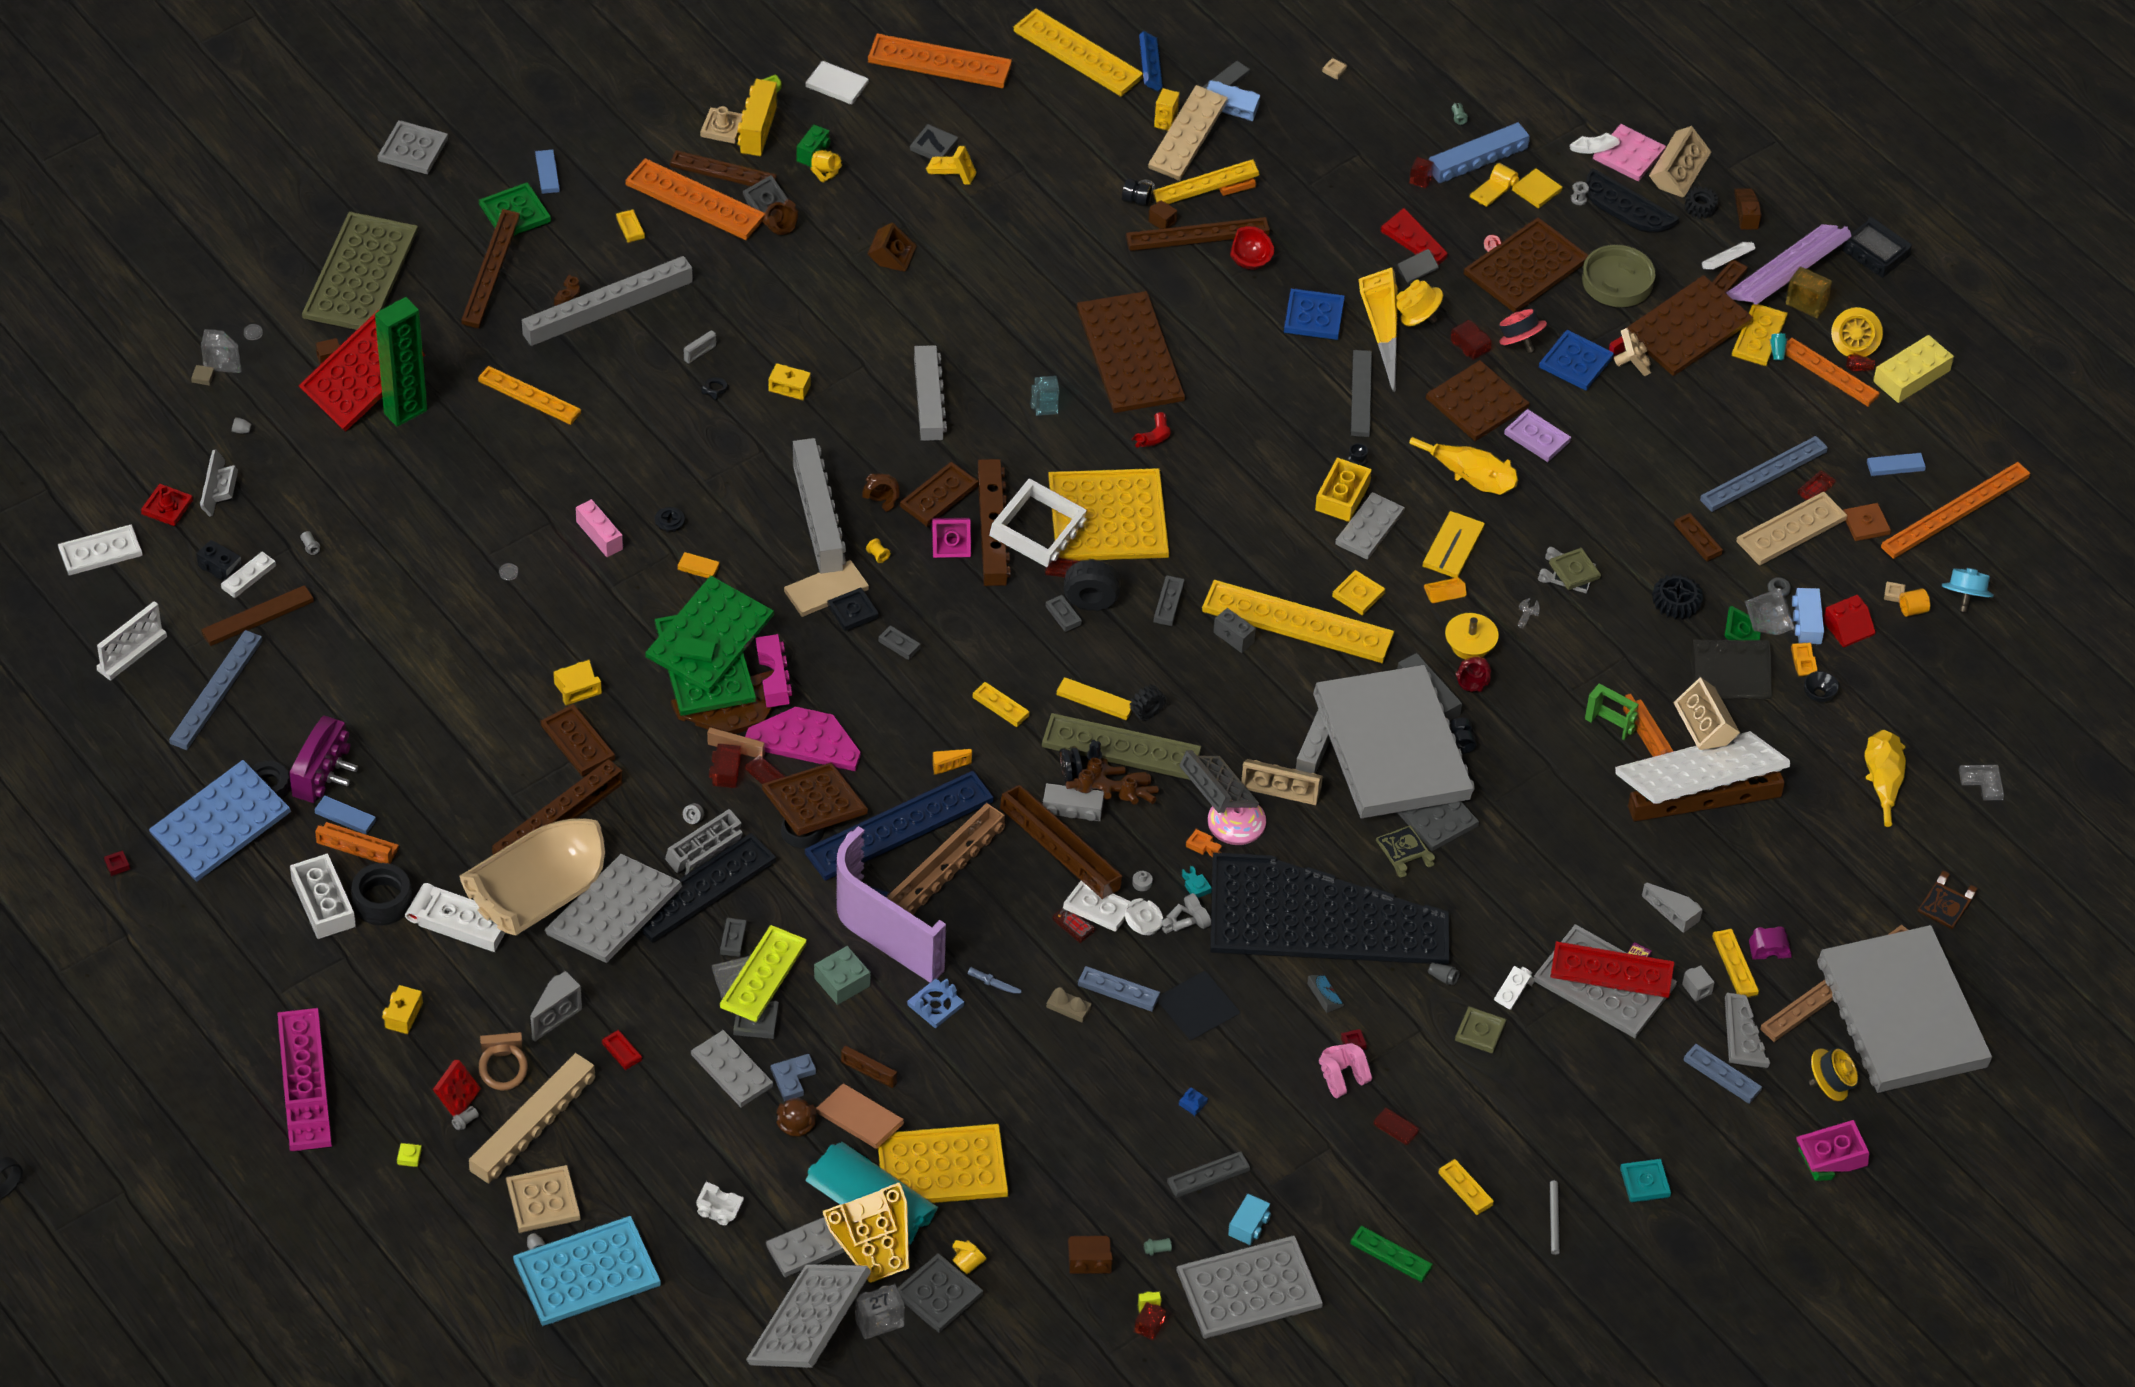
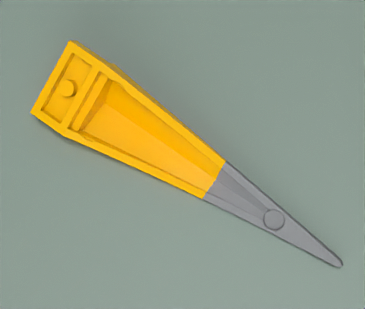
M1389 268L1359 278V286L1391 388L1395 392L1397 346L1396 297L1398 287L1396 286L1395 272L1393 268Z

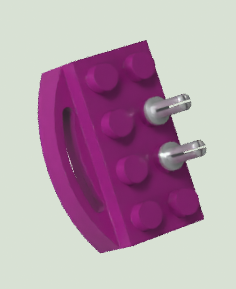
M324 715L318 721L290 770L293 797L314 803L317 797L324 795V785L326 782L331 783L332 781L344 786L349 785L350 780L336 776L333 773L334 768L339 769L340 767L354 772L358 770L357 765L342 761L341 758L343 754L347 755L350 750V743H347L349 732L346 731L345 722Z

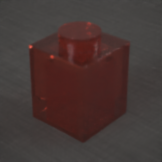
M1417 157L1411 168L1409 183L1426 188L1432 178L1434 162Z
M1146 1302L1135 1321V1332L1154 1340L1164 1323L1165 1310L1159 1305Z

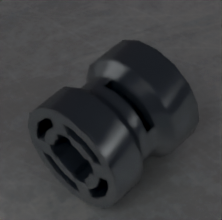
M1361 443L1352 444L1349 449L1348 461L1364 467L1367 462V447Z

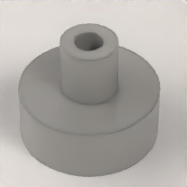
M692 803L684 808L683 818L687 823L696 824L703 819L704 811L700 805Z
M1146 871L1136 872L1133 875V887L1138 891L1149 890L1152 886L1151 874Z

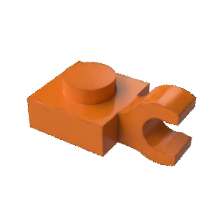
M1197 829L1186 841L1187 848L1202 855L1205 851L1211 857H1213V853H1222L1219 851L1222 846L1214 843L1212 836Z

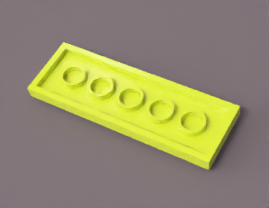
M770 925L722 999L720 1008L757 1022L806 946L807 939Z

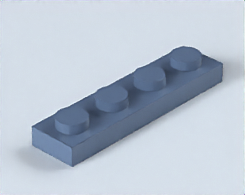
M1085 966L1078 980V986L1149 1011H1153L1160 997V992L1087 966Z
M1695 1044L1684 1056L1683 1061L1749 1104L1761 1092L1762 1086L1698 1044Z

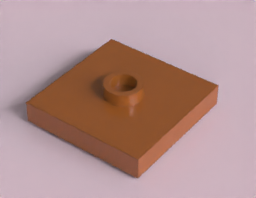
M1878 503L1843 509L1847 514L1845 521L1855 541L1890 535V527Z

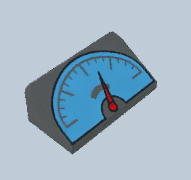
M1325 975L1308 976L1307 984L1326 1013L1344 1006V1003Z

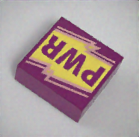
M1634 942L1627 953L1650 957L1652 951Z

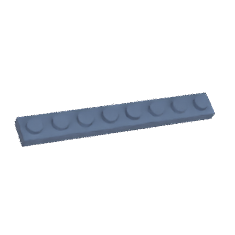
M1815 436L1701 495L1700 500L1713 512L1826 453L1828 447Z
M246 630L243 632L170 737V744L188 750L262 643V636Z

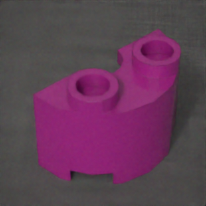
M1759 927L1753 931L1754 934L1749 939L1752 959H1766L1771 955H1775L1778 958H1792L1788 935L1783 927L1767 929Z

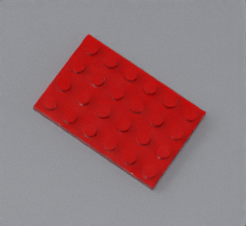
M375 313L299 385L345 432L383 397Z

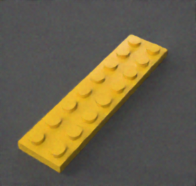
M1034 9L1014 26L1015 33L1119 96H1123L1143 79L1141 71L1038 9Z

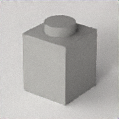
M1700 965L1696 968H1690L1684 973L1682 985L1696 1002L1712 994L1714 981Z

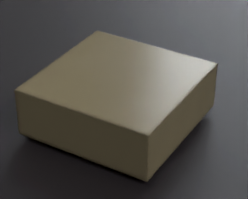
M196 365L191 377L192 383L210 386L215 373L214 368Z

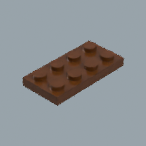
M950 462L900 502V507L924 525L929 526L932 523V518H939L978 487V481Z
M574 704L540 721L541 727L581 776L592 772L608 759L610 761L615 760V754Z

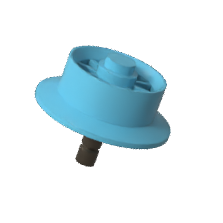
M1953 569L1950 582L1942 583L1944 588L1963 593L1960 611L1967 612V605H1969L1971 595L1994 597V594L1987 590L1990 576L1979 573L1976 569Z

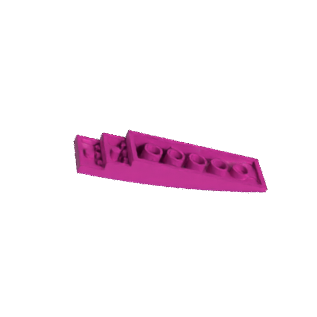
M318 1008L278 1012L290 1151L332 1147Z

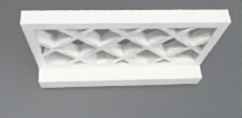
M155 601L97 645L100 663L97 665V671L110 681L167 637L166 631L161 627L159 606Z

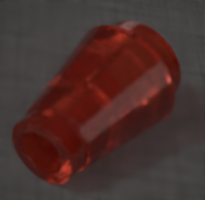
M1856 353L1853 355L1849 354L1846 362L1847 369L1851 371H1872L1875 365L1874 360Z

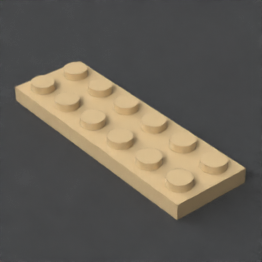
M1196 85L1150 160L1148 167L1180 181L1228 102L1227 97Z
M1822 492L1738 536L1736 542L1760 566L1842 523L1847 519V514L1825 492Z

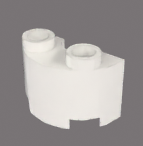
M706 1182L697 1199V1212L702 1217H709L721 1225H727L729 1221L735 1218L744 1198L731 1192L729 1194L724 1193L718 1186Z

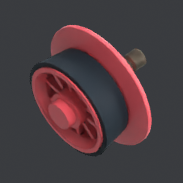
M1535 309L1513 313L1498 325L1504 334L1499 342L1501 345H1507L1523 340L1527 352H1533L1534 347L1531 345L1529 337L1545 328L1547 322L1538 321Z

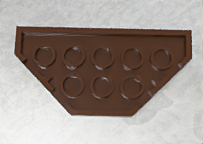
M774 670L750 677L756 702L680 716L676 699L671 700V706L679 720L692 721L696 723V726L708 730L709 728H714L732 734L747 731L749 727L767 720L770 711L772 712L775 707H766L763 680L770 677Z

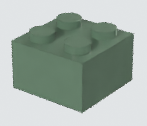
M848 946L814 964V979L837 1005L870 987V971Z

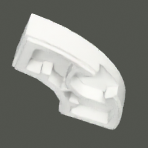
M1605 133L1598 137L1588 138L1582 136L1570 145V149L1578 153H1597L1613 148L1620 143L1618 138Z

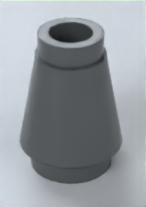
M1432 963L1428 970L1429 974L1446 985H1455L1459 978V970H1456V967Z

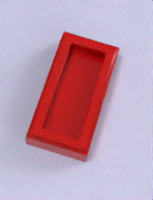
M619 1030L602 1039L604 1047L625 1070L642 1061V1056Z

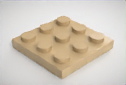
M567 1165L506 1178L519 1233L580 1220V1213Z

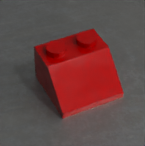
M1858 594L1826 607L1823 623L1843 648L1875 635L1876 632L1869 609Z

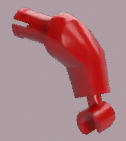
M1160 412L1154 415L1156 428L1153 431L1135 434L1132 441H1137L1135 444L1137 448L1140 446H1155L1170 436L1171 430L1166 423V414Z

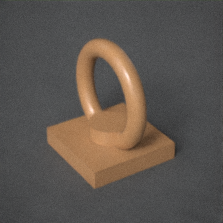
M521 1032L480 1036L481 1052L483 1054L479 1061V1073L482 1080L489 1087L496 1090H510L518 1086L524 1080L528 1069L527 1059L521 1051ZM511 1053L514 1054L520 1065L517 1076L509 1082H497L492 1079L487 1071L489 1058L492 1055L506 1056Z

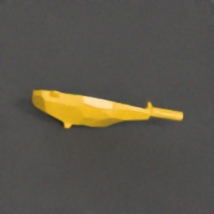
M1414 437L1410 439L1409 443L1430 452L1449 470L1455 472V480L1457 481L1463 478L1480 491L1499 495L1517 486V472L1511 466V460L1507 459L1503 462L1490 452L1470 446H1448L1441 444L1432 446Z
M1881 730L1868 738L1865 761L1870 774L1866 776V780L1873 782L1881 802V807L1883 808L1884 826L1890 827L1892 826L1891 808L1895 804L1898 790L1904 780L1906 760L1903 750L1905 745L1900 742V737L1886 730Z

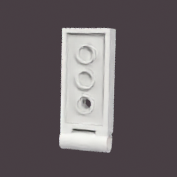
M424 883L405 914L407 920L412 923H418L420 927L495 952L506 933L499 930L497 924L491 919L487 921L479 913V906L474 900L434 887L428 883Z

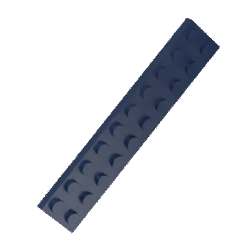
M971 771L806 848L805 854L825 881L837 875L838 849L850 831H854L858 826L864 829V833L861 835V838L864 839V845L861 847V850L864 851V857L861 859V862L864 863L983 807L986 803H992L993 796L975 772Z

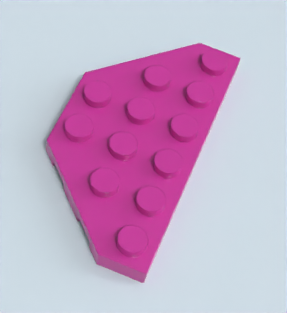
M794 707L749 727L745 735L747 738L764 742L765 752L823 765L832 763L835 767L856 771L860 759L859 749L834 715L800 707Z

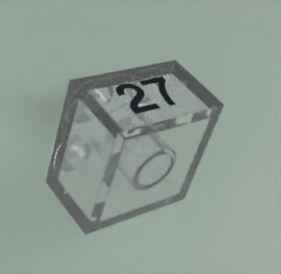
M895 1284L883 1286L879 1290L870 1293L865 1292L856 1297V1322L864 1339L904 1327V1302Z

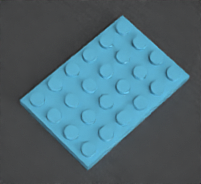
M631 1216L513 1256L514 1263L542 1326L661 1286L660 1279Z

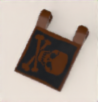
M1942 871L1937 882L1919 907L1918 912L1953 929L1970 902L1975 898L1977 887L1970 885L1964 896L1945 886L1950 874Z

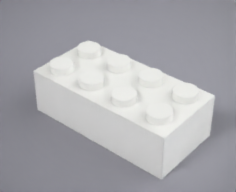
M328 854L290 865L292 882L317 939L356 927L353 909Z

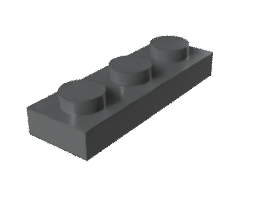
M1171 576L1165 577L1154 615V623L1172 626L1184 586V579Z

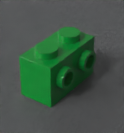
M814 124L797 145V162L812 167L814 153L818 150H826L830 145L829 130Z

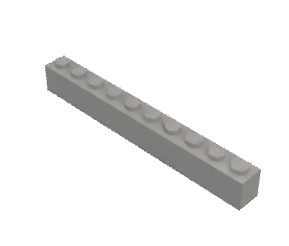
M682 256L522 319L523 336L532 346L692 283V267L686 258Z

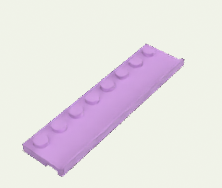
M1822 224L1729 290L1727 295L1733 300L1749 301L1757 305L1851 237L1850 230H1848V227L1838 229V226Z

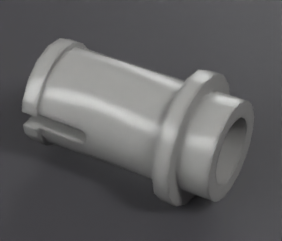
M306 531L302 533L300 538L306 546V552L311 555L317 554L320 550V544L315 541L311 532Z
M470 1106L460 1115H455L452 1120L453 1126L457 1130L465 1129L469 1122L478 1117L477 1110Z

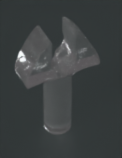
M1531 598L1520 603L1519 610L1524 612L1518 622L1519 628L1525 627L1530 615H1539V603L1537 600L1531 608H1529Z

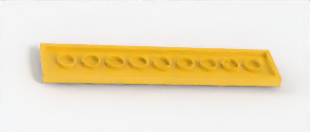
M1217 580L1213 581L1202 606V612L1216 616L1228 608L1254 627L1383 663L1394 636V631Z

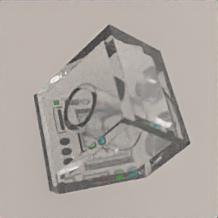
M204 329L201 343L203 365L212 367L215 371L241 373L238 345L224 331Z
M1781 588L1745 601L1754 631L1779 635L1795 629Z

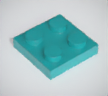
M1661 1159L1621 1164L1620 1170L1630 1202L1670 1197L1671 1191Z

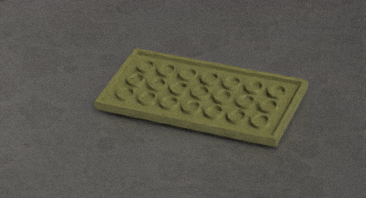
M349 212L302 312V318L355 330L360 328L377 310L380 311L384 308L418 232V226Z

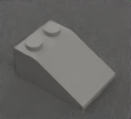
M566 971L553 977L531 1014L533 1041L538 1040L582 1010L581 986Z

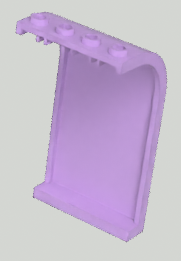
M858 826L854 831H850L837 853L838 916L849 930L931 983L944 972L946 924L939 920L933 927H930L861 882L864 878V875L861 874V871L864 869V863L861 862V859L864 857V851L861 850V847L864 845V839L861 838L864 829Z

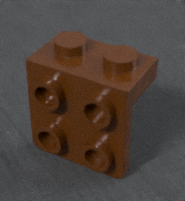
M1108 1236L1069 1237V1274L1111 1273L1112 1253H1110V1238Z

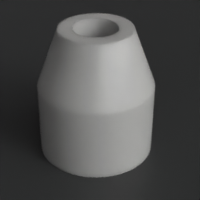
M235 417L232 432L240 434L249 433L251 424L245 419Z
M530 1234L527 1238L529 1250L545 1245L543 1239L537 1234Z

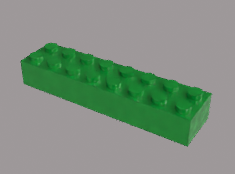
M407 297L375 313L384 414L396 427L427 411L419 309Z

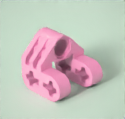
M1355 1044L1331 1046L1323 1051L1319 1059V1063L1322 1065L1321 1070L1324 1072L1323 1076L1327 1081L1331 1094L1335 1098H1339L1347 1093L1341 1070L1349 1065L1352 1068L1356 1081L1360 1085H1364L1372 1080L1366 1056L1363 1050Z

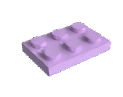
M1528 409L1511 423L1504 433L1547 462L1569 444L1571 440L1569 435Z

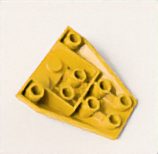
M901 1183L823 1211L829 1231L856 1266H868L871 1270L867 1278L870 1283L909 1269L908 1208Z

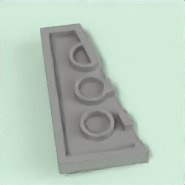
M1727 993L1725 996L1729 1063L1768 1068L1770 1062L1765 1056L1763 1042H1760L1759 1030L1754 1025V1016L1747 996Z

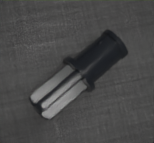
M1091 741L1089 751L1087 752L1088 762L1092 758L1102 759L1100 741Z

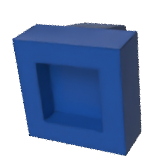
M1189 1088L1179 1100V1105L1193 1115H1196L1207 1104L1208 1098L1195 1089Z

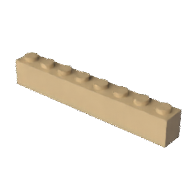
M575 1053L469 1159L470 1171L488 1184L493 1179L498 1178L502 1170L507 1165L512 1164L515 1157L520 1152L526 1150L529 1143L534 1138H537L547 1125H550L561 1111L563 1112L574 1098L581 1094L582 1089L594 1081V1065Z

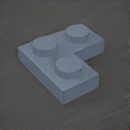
M809 1054L771 1065V1072L783 1100L787 1101L791 1098L803 1096V1089L799 1079L816 1074V1069Z

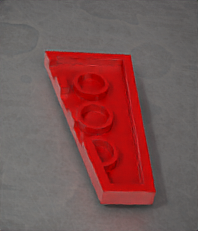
M1405 208L1381 226L1382 233L1416 255L1429 249L1437 265L1447 258L1448 253Z

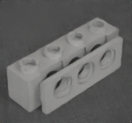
M730 809L726 810L669 847L665 860L677 874L685 868V875L689 874L741 839L740 820Z

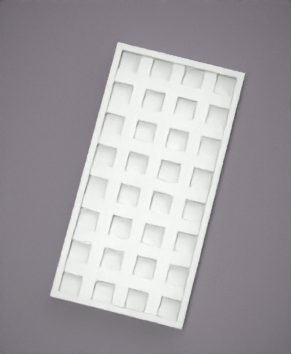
M1749 731L1738 734L1727 746L1704 750L1693 746L1615 767L1616 775L1652 803L1659 804L1665 800L1678 799L1687 794H1696L1698 791L1711 790L1717 786L1730 785L1732 782L1739 780L1745 781L1750 777L1763 776L1765 773L1781 771L1784 768L1790 767V760Z

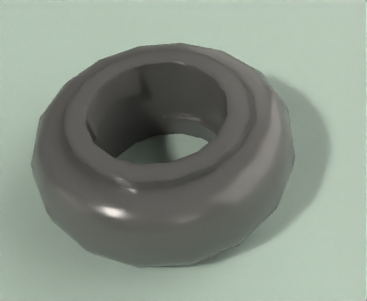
M1774 578L1769 581L1768 591L1774 597L1783 598L1790 593L1791 585L1786 579ZM1775 586H1781L1784 589H1777Z

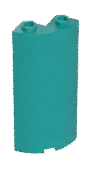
M843 1142L836 1145L832 1144L819 1161L810 1166L808 1169L809 1175L805 1180L840 1205L901 1183L907 1200L909 1245H911L919 1227L929 1225L938 1209L930 1201Z

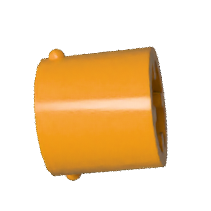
M1923 588L1904 592L1899 596L1900 608L1906 617L1926 613L1930 610L1929 596Z

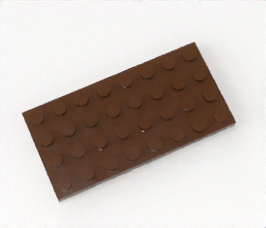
M1147 291L1077 303L1081 322L1114 413L1185 400V395Z

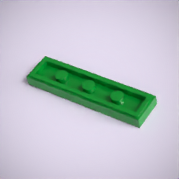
M1360 1226L1350 1242L1351 1245L1420 1282H1423L1433 1266L1432 1263L1363 1226Z

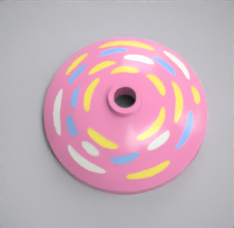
M1260 805L1257 808H1226L1224 813H1218L1212 806L1208 813V826L1212 834L1219 840L1232 845H1244L1257 840L1263 834L1266 827V816Z

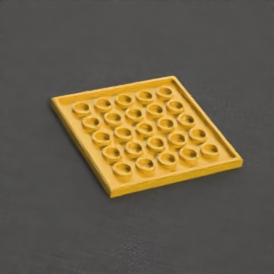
M1159 468L1049 472L1050 490L1087 510L1085 515L1087 520L1083 527L1078 528L1076 536L1073 540H1069L1064 551L1061 550L1056 561L1169 558ZM1051 508L1054 540H1056L1072 519Z

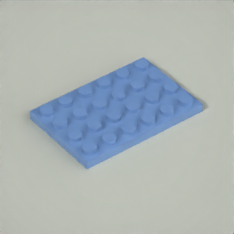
M242 760L151 827L149 831L197 882L289 814L291 810L254 770Z

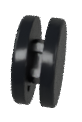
M1076 746L1070 747V750L1061 748L1059 750V759L1062 775L1066 783L1067 781H1072V774H1074L1075 778H1078L1079 773L1083 769Z

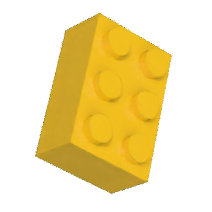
M1337 458L1317 494L1315 510L1350 522L1370 485L1372 469Z

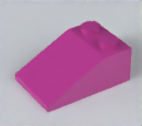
M1854 1120L1796 1137L1812 1172L1851 1171L1868 1166L1869 1151Z

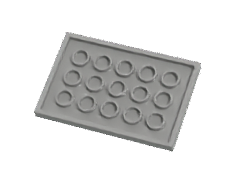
M620 854L598 876V879L590 885V888L579 895L545 929L546 934L607 963L682 887L681 881Z
M1576 924L1561 941L1563 943L1626 953ZM1554 951L1534 975V982L1633 1038L1638 1036L1666 999V997L1550 978ZM1674 979L1671 981L1670 993L1677 984V981Z
M1295 1236L1177 1266V1273L1204 1339L1322 1308V1300Z
M805 1265L746 1360L750 1365L812 1368L861 1287L866 1282L871 1270L868 1266Z

